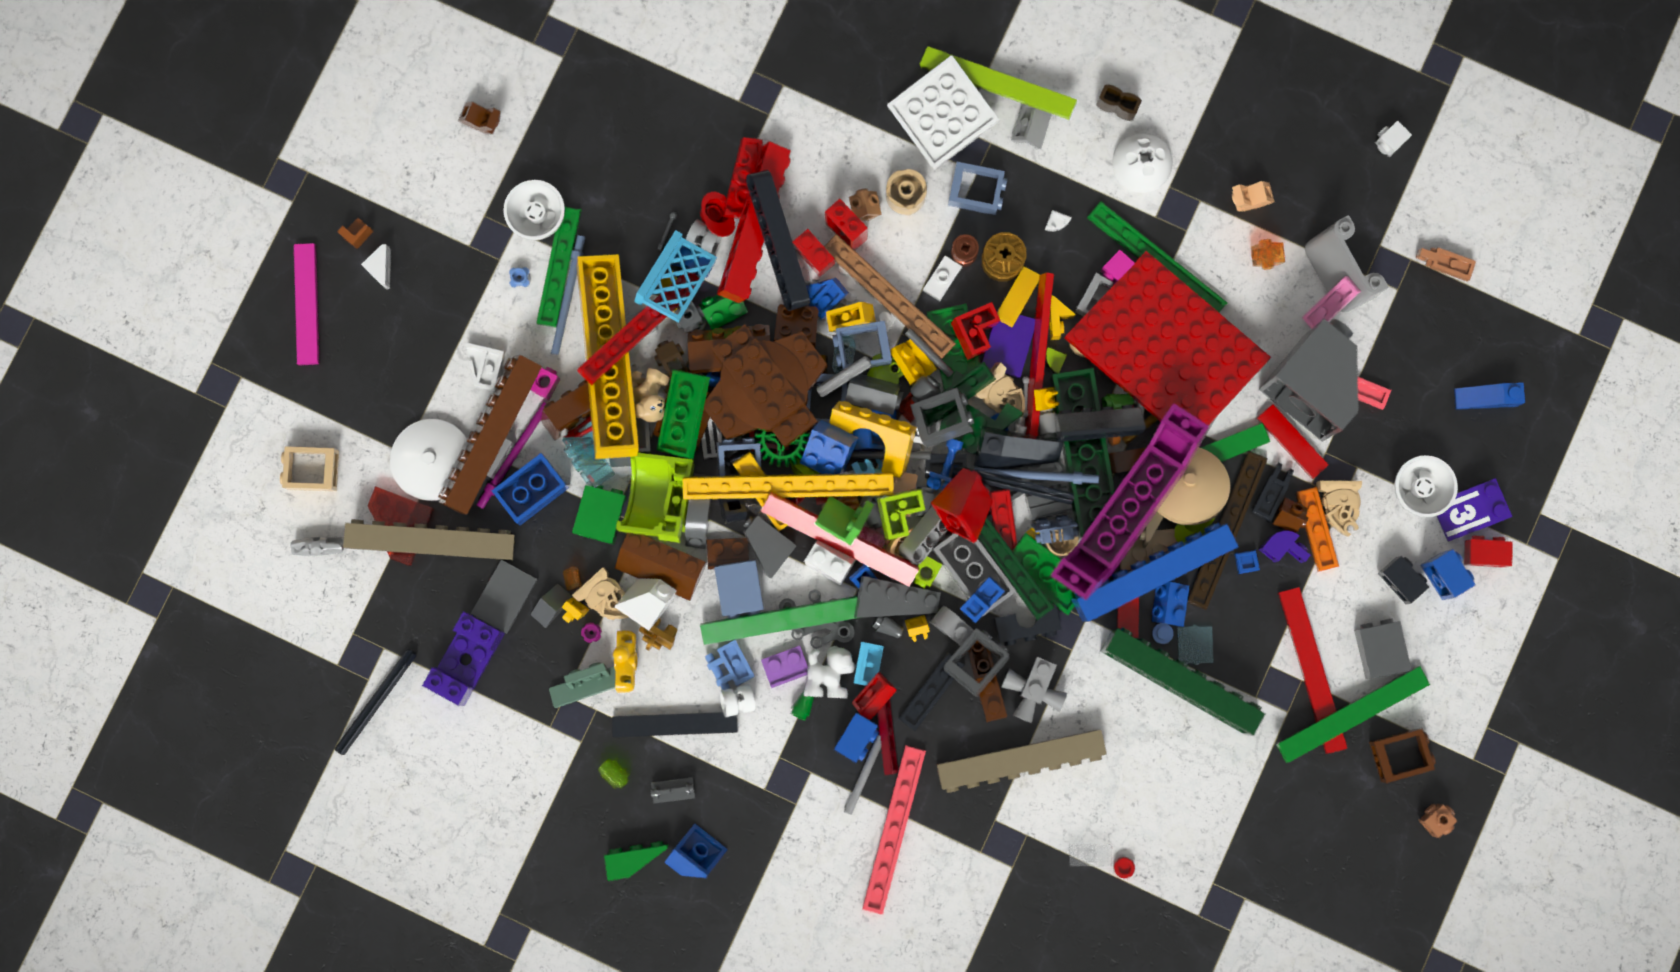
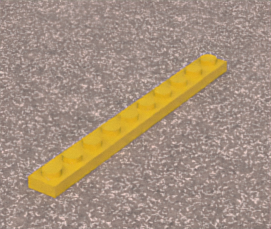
M893 473L683 477V499L768 498L770 492L780 497L893 495Z

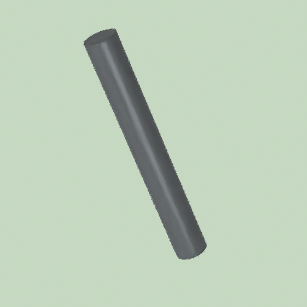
M911 328L905 333L947 377L953 374L954 371Z

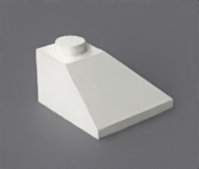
M637 579L618 601L615 608L647 630H650L671 604L677 590L660 579Z

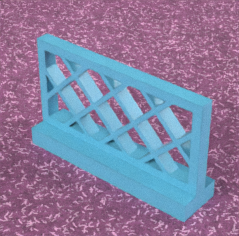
M675 230L639 288L634 302L641 306L644 303L679 323L717 257L682 238L683 234ZM682 245L690 249L692 255L682 257L680 253ZM705 257L710 262L708 265L699 266L697 258ZM693 259L696 267L686 269L683 261ZM680 262L682 270L672 272L671 263ZM698 272L699 281L690 282L688 274ZM684 275L686 283L676 285L674 276ZM670 277L673 286L662 288L661 279ZM688 287L690 296L681 298L678 289ZM674 290L677 299L667 301L664 292ZM660 293L663 302L655 303L650 300V297ZM679 303L681 309L679 314L671 312L668 305Z

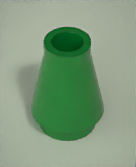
M803 690L802 694L792 705L790 714L805 721L810 716L814 697L804 696Z

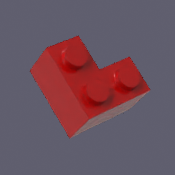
M992 302L960 315L951 322L967 360L983 354L991 348L984 331L996 326L1001 321Z

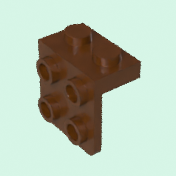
M780 304L777 309L774 341L803 332L816 349L818 308L805 306L788 311L784 304Z

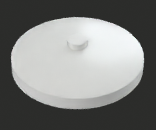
M425 419L411 424L399 434L391 450L390 466L395 481L406 493L417 499L439 501L438 494L442 487H446L450 480L447 477L451 469L456 468L459 463L457 457L462 449L465 450L468 442H466L467 437L453 424L439 419Z

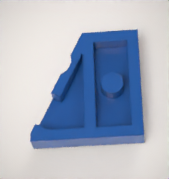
M836 277L806 286L810 298L809 306L818 308V317L821 320L827 317L826 311L833 310L849 293Z

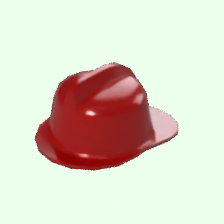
M710 192L702 199L700 217L713 234L719 237L730 236L735 229L734 218L722 217L727 198L719 192Z

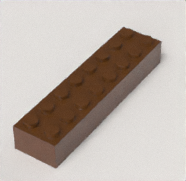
M522 355L508 358L503 368L506 370L502 377L499 376L494 385L497 388L496 391L487 398L485 402L487 408L484 413L481 412L476 420V424H478L476 430L471 431L466 440L468 445L465 450L462 449L457 457L459 463L456 468L451 469L447 477L450 480L446 487L443 486L438 494L440 498L439 503L467 515L542 368L541 365Z

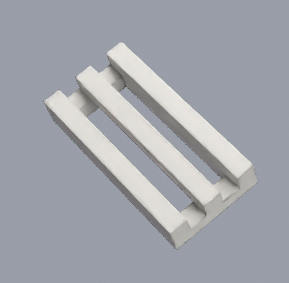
M711 418L708 421L711 454L707 452L704 432L702 437L704 460L717 457L712 427L713 420ZM717 430L718 442H722V433Z

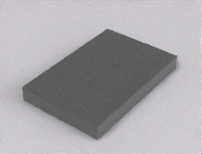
M501 560L471 614L508 634L538 579Z

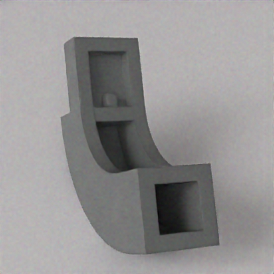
M694 473V477H712L711 475ZM689 499L685 525V546L706 549L712 499Z

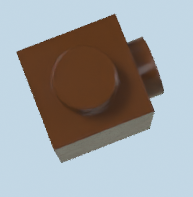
M1284 498L1276 511L1273 524L1287 531L1297 533L1300 527L1304 528L1309 517L1306 516L1308 508L1298 502Z

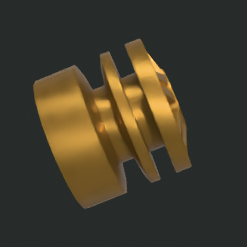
M1009 232L993 235L987 241L982 254L984 272L991 279L998 282H1007L1014 279L1021 272L1026 260V247L1023 241L1017 235ZM1003 251L1007 252L1006 258H1002Z

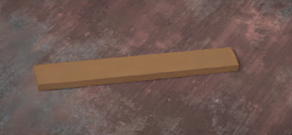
M835 234L824 247L835 258V262L908 329L911 328L941 359L955 346L956 343L842 238Z

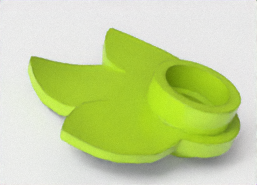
M881 353L874 355L873 360L881 359ZM893 358L890 365L872 367L867 376L899 384V378L904 374L899 366L897 372L892 371V366L897 365Z

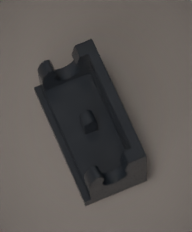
M931 454V460L925 459V479L930 477V471L941 474L945 459H947L946 455L948 454ZM955 454L949 472L950 478H954L952 472L955 465L967 467V454Z

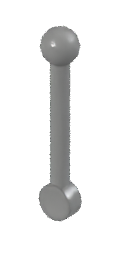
M1025 376L1022 379V382L1024 383L1025 410L1023 418L1028 417L1027 399L1029 377Z

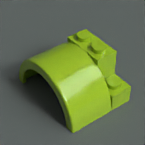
M638 453L637 456L630 458L632 475L629 502L622 522L617 521L616 528L620 532L657 536L659 540L680 543L681 534L685 532L689 499H683V477H693L694 462L692 459Z

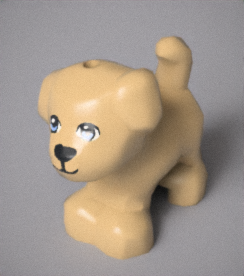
M651 368L647 370L646 378L641 377V372L632 371L631 379L635 417L647 422L662 420L665 402L664 398L658 394L661 387L668 385L669 377L659 370Z

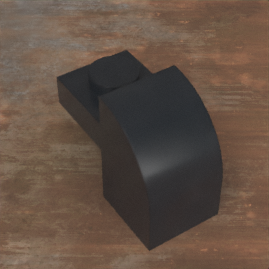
M743 498L718 499L721 516L725 524L746 519L747 510Z

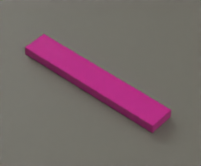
M314 243L294 244L297 364L314 365L319 364L316 245Z

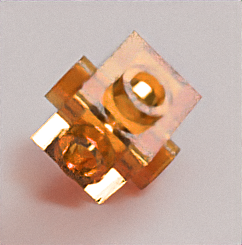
M1263 239L1259 241V244L1252 246L1251 257L1253 267H1262V270H1269L1285 263L1283 242H1271V239Z

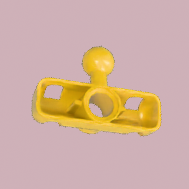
M628 630L617 631L616 648L613 650L614 668L616 671L615 689L617 693H628L635 688V671L637 670L636 634ZM632 640V643H625V641ZM626 680H631V683H623V682L626 681Z

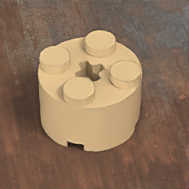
M912 169L899 170L893 173L888 179L886 186V201L890 208L903 215H912L922 208L927 194L924 177ZM910 190V194H903V191Z

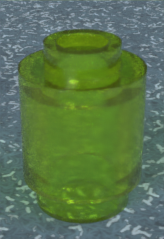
M610 758L598 769L601 773L600 776L614 789L618 787L622 789L629 781L627 778L629 773L615 760L612 761Z

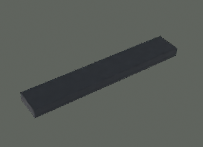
M723 712L612 716L613 737L738 733V715L725 717Z

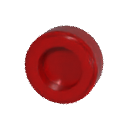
M1120 857L1115 860L1113 870L1118 877L1126 879L1134 874L1135 865L1131 859Z

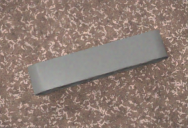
M933 506L899 547L900 556L914 564L923 562L948 531Z

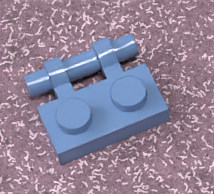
M736 640L717 649L721 656L720 658L715 660L712 653L705 656L708 662L707 667L709 671L712 670L717 679L715 682L722 690L730 689L728 682L732 679L735 685L739 686L755 677ZM723 663L729 671V674L726 676L723 675L719 667Z

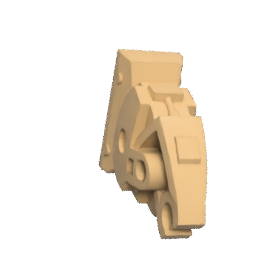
M996 362L990 369L996 380L974 395V397L983 399L986 406L997 413L1002 411L999 406H1005L1006 403L1024 413L1025 398L1022 389L1013 383V379L1010 376L1005 375L1007 368L1002 363Z
M1362 481L1316 482L1318 491L1323 493L1322 504H1324L1326 509L1325 518L1331 527L1344 536L1349 537L1351 535L1347 531L1349 525L1353 527L1354 531L1359 529L1355 521L1360 513L1361 499L1358 490L1362 487Z
M604 567L572 595L578 602L585 600L591 609L596 610L600 616L607 619L630 618L615 608L619 601L617 593L622 598L625 591L616 580L609 578V572Z

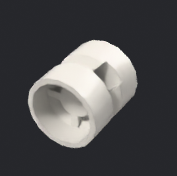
M749 684L738 686L735 691L732 688L720 691V702L725 717L737 715L739 711L746 713L755 710L754 697Z

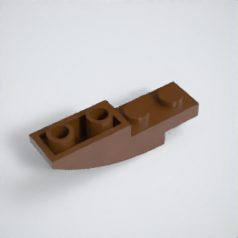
M976 641L968 650L974 679L980 683L993 668L994 664L990 650ZM995 675L979 694L986 722L1007 717Z

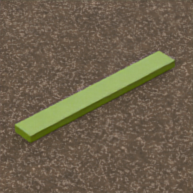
M927 47L920 67L932 71L951 55ZM953 56L975 87L1070 120L1077 104V99Z

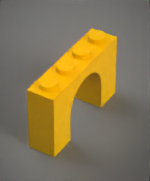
M839 401L834 406L830 424L850 434H853V431L859 428H866L876 432L885 444V456L881 472L893 473V476L901 478L907 470L917 427L906 421L892 419L888 415L874 413L868 408L853 406L850 402Z

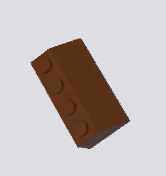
M757 324L747 327L757 340L771 341L769 325ZM742 326L688 332L687 343L690 373L721 371L723 364L712 348Z
M627 533L621 546L615 569L638 579H660L677 590L675 595L691 601L707 563L645 535Z

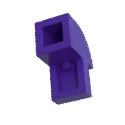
M1281 531L1270 536L1259 548V551L1274 563L1280 561L1286 552L1300 563L1306 562L1311 556L1303 544L1295 543L1299 535L1291 531Z

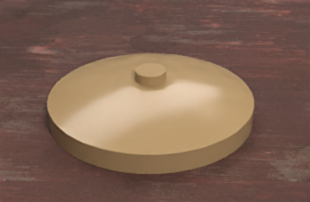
M1198 448L1185 473L1157 512L1166 519L1182 525H1198L1216 517L1224 508L1230 494V479L1224 465L1212 453Z

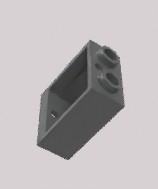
M954 388L911 405L921 441L927 448L973 431L972 424L974 419L971 412H967L966 405H968V400L965 393H961L958 388ZM956 400L962 422L931 433L924 411Z
M977 628L944 665V671L976 697L1009 660L1008 649L1001 643L996 644L993 642L991 635L985 630L980 631ZM976 641L980 642L999 658V661L980 683L956 665Z

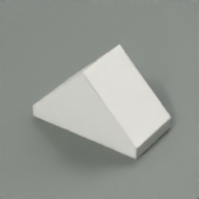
M382 244L361 265L385 289H390L391 249L386 244Z

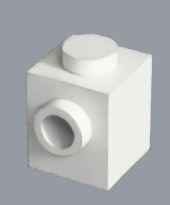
M1397 121L1390 128L1386 126L1378 134L1380 138L1376 141V144L1383 154H1387L1390 157L1412 134Z

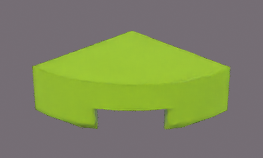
M1048 347L1046 351L1047 363L1050 369L1055 374H1058L1067 355Z

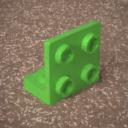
M830 496L819 514L815 525L851 546L862 530L874 504L867 500L863 507L858 506L855 511Z

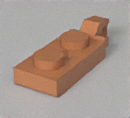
M1439 247L1437 249L1431 248L1430 250L1421 248L1416 255V258L1426 262L1425 265L1429 268L1467 282L1470 281L1476 261Z

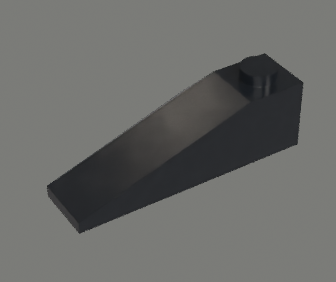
M983 426L973 465L981 468L1007 469L1057 463L1060 459L1063 442Z

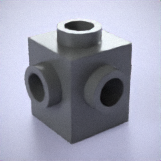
M691 302L679 323L676 321L675 323L679 329L683 328L685 333L699 330L704 325L701 319L704 317L700 306L695 307L694 303ZM680 306L677 307V310H675V314L677 315L681 310ZM692 313L691 318H688V319H687V318L684 317V316H686V315Z

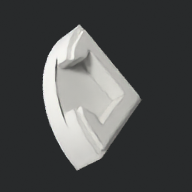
M1053 210L1045 230H1061L1067 226L1072 217Z

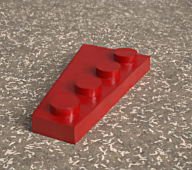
M741 139L722 217H741L748 194L746 177L755 171L763 146V139Z

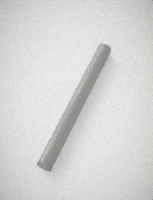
M877 735L846 805L844 812L852 815L881 749L880 735Z

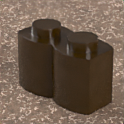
M1104 85L1096 105L1104 112L1115 113L1123 120L1133 121L1142 100L1135 94L1123 93L1116 86Z

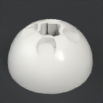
M1147 133L1134 134L1124 139L1116 148L1112 160L1113 171L1118 181L1127 189L1139 193H1147L1160 188L1168 180L1173 165L1172 155L1166 143L1157 136Z
M529 180L518 184L510 191L504 203V217L507 225L515 234L528 240H541L551 236L558 230L564 218L565 207L560 193L554 186L541 180Z
M1418 456L1407 461L1400 468L1395 478L1394 489L1399 503L1405 510L1416 516L1433 517L1444 513L1451 507L1456 498L1458 486L1456 476L1447 463L1433 456Z

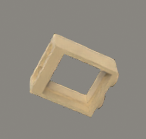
M285 446V450L281 454L283 472L280 473V484H282V488L287 490L337 491L339 450L335 448ZM293 453L324 454V484L291 483Z

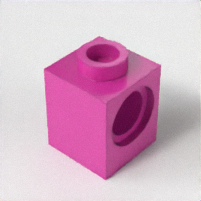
M1119 250L1102 268V276L1115 284L1135 263Z
M546 367V369L541 368L530 391L550 400L561 380L556 375L557 371ZM545 377L550 378L549 385L542 387L541 380Z

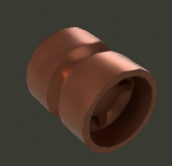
M967 234L957 237L953 242L951 250L952 260L962 267L973 264L979 250L977 240Z

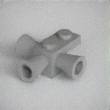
M1037 657L1026 679L1010 668L1008 669L1001 688L1020 691L1019 696L1024 698L1013 713V716L1032 723L1035 704H1041L1042 701L1060 712L1067 693L1047 689L1057 665Z

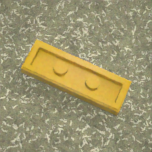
M1026 267L1022 268L997 312L1001 322L1013 328L1039 282V274Z

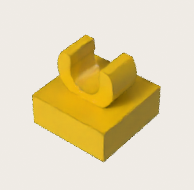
M1054 387L1034 390L1036 411L1056 408L1059 405V402H1055V395L1058 394V391H1055Z
M572 597L562 606L567 611L562 618L567 623L574 619L579 620L587 614L589 609Z
M925 615L905 620L909 637H912L914 642H916V635L923 634L924 639H927V632L930 631Z

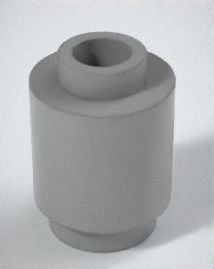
M1054 408L1040 411L1039 436L1042 435L1047 439L1056 438L1055 416L1057 413H1055Z

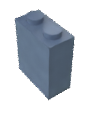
M756 559L716 565L714 567L722 616L733 619L739 617L740 613L748 612V615L760 613V610H764Z

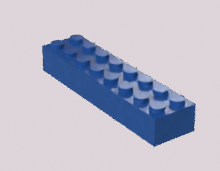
M1220 523L1211 524L1204 528V533H1193L1185 538L1186 542H1175L1167 546L1168 551H1157L1148 556L1150 560L1137 561L1130 565V570L1122 569L1113 573V578L1107 579L1087 600L1074 593L1076 597L1071 600L1081 620L1089 622L1237 548L1238 545L1228 525H1220Z

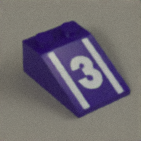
M1496 478L1457 493L1451 507L1444 513L1437 515L1448 542L1512 517Z

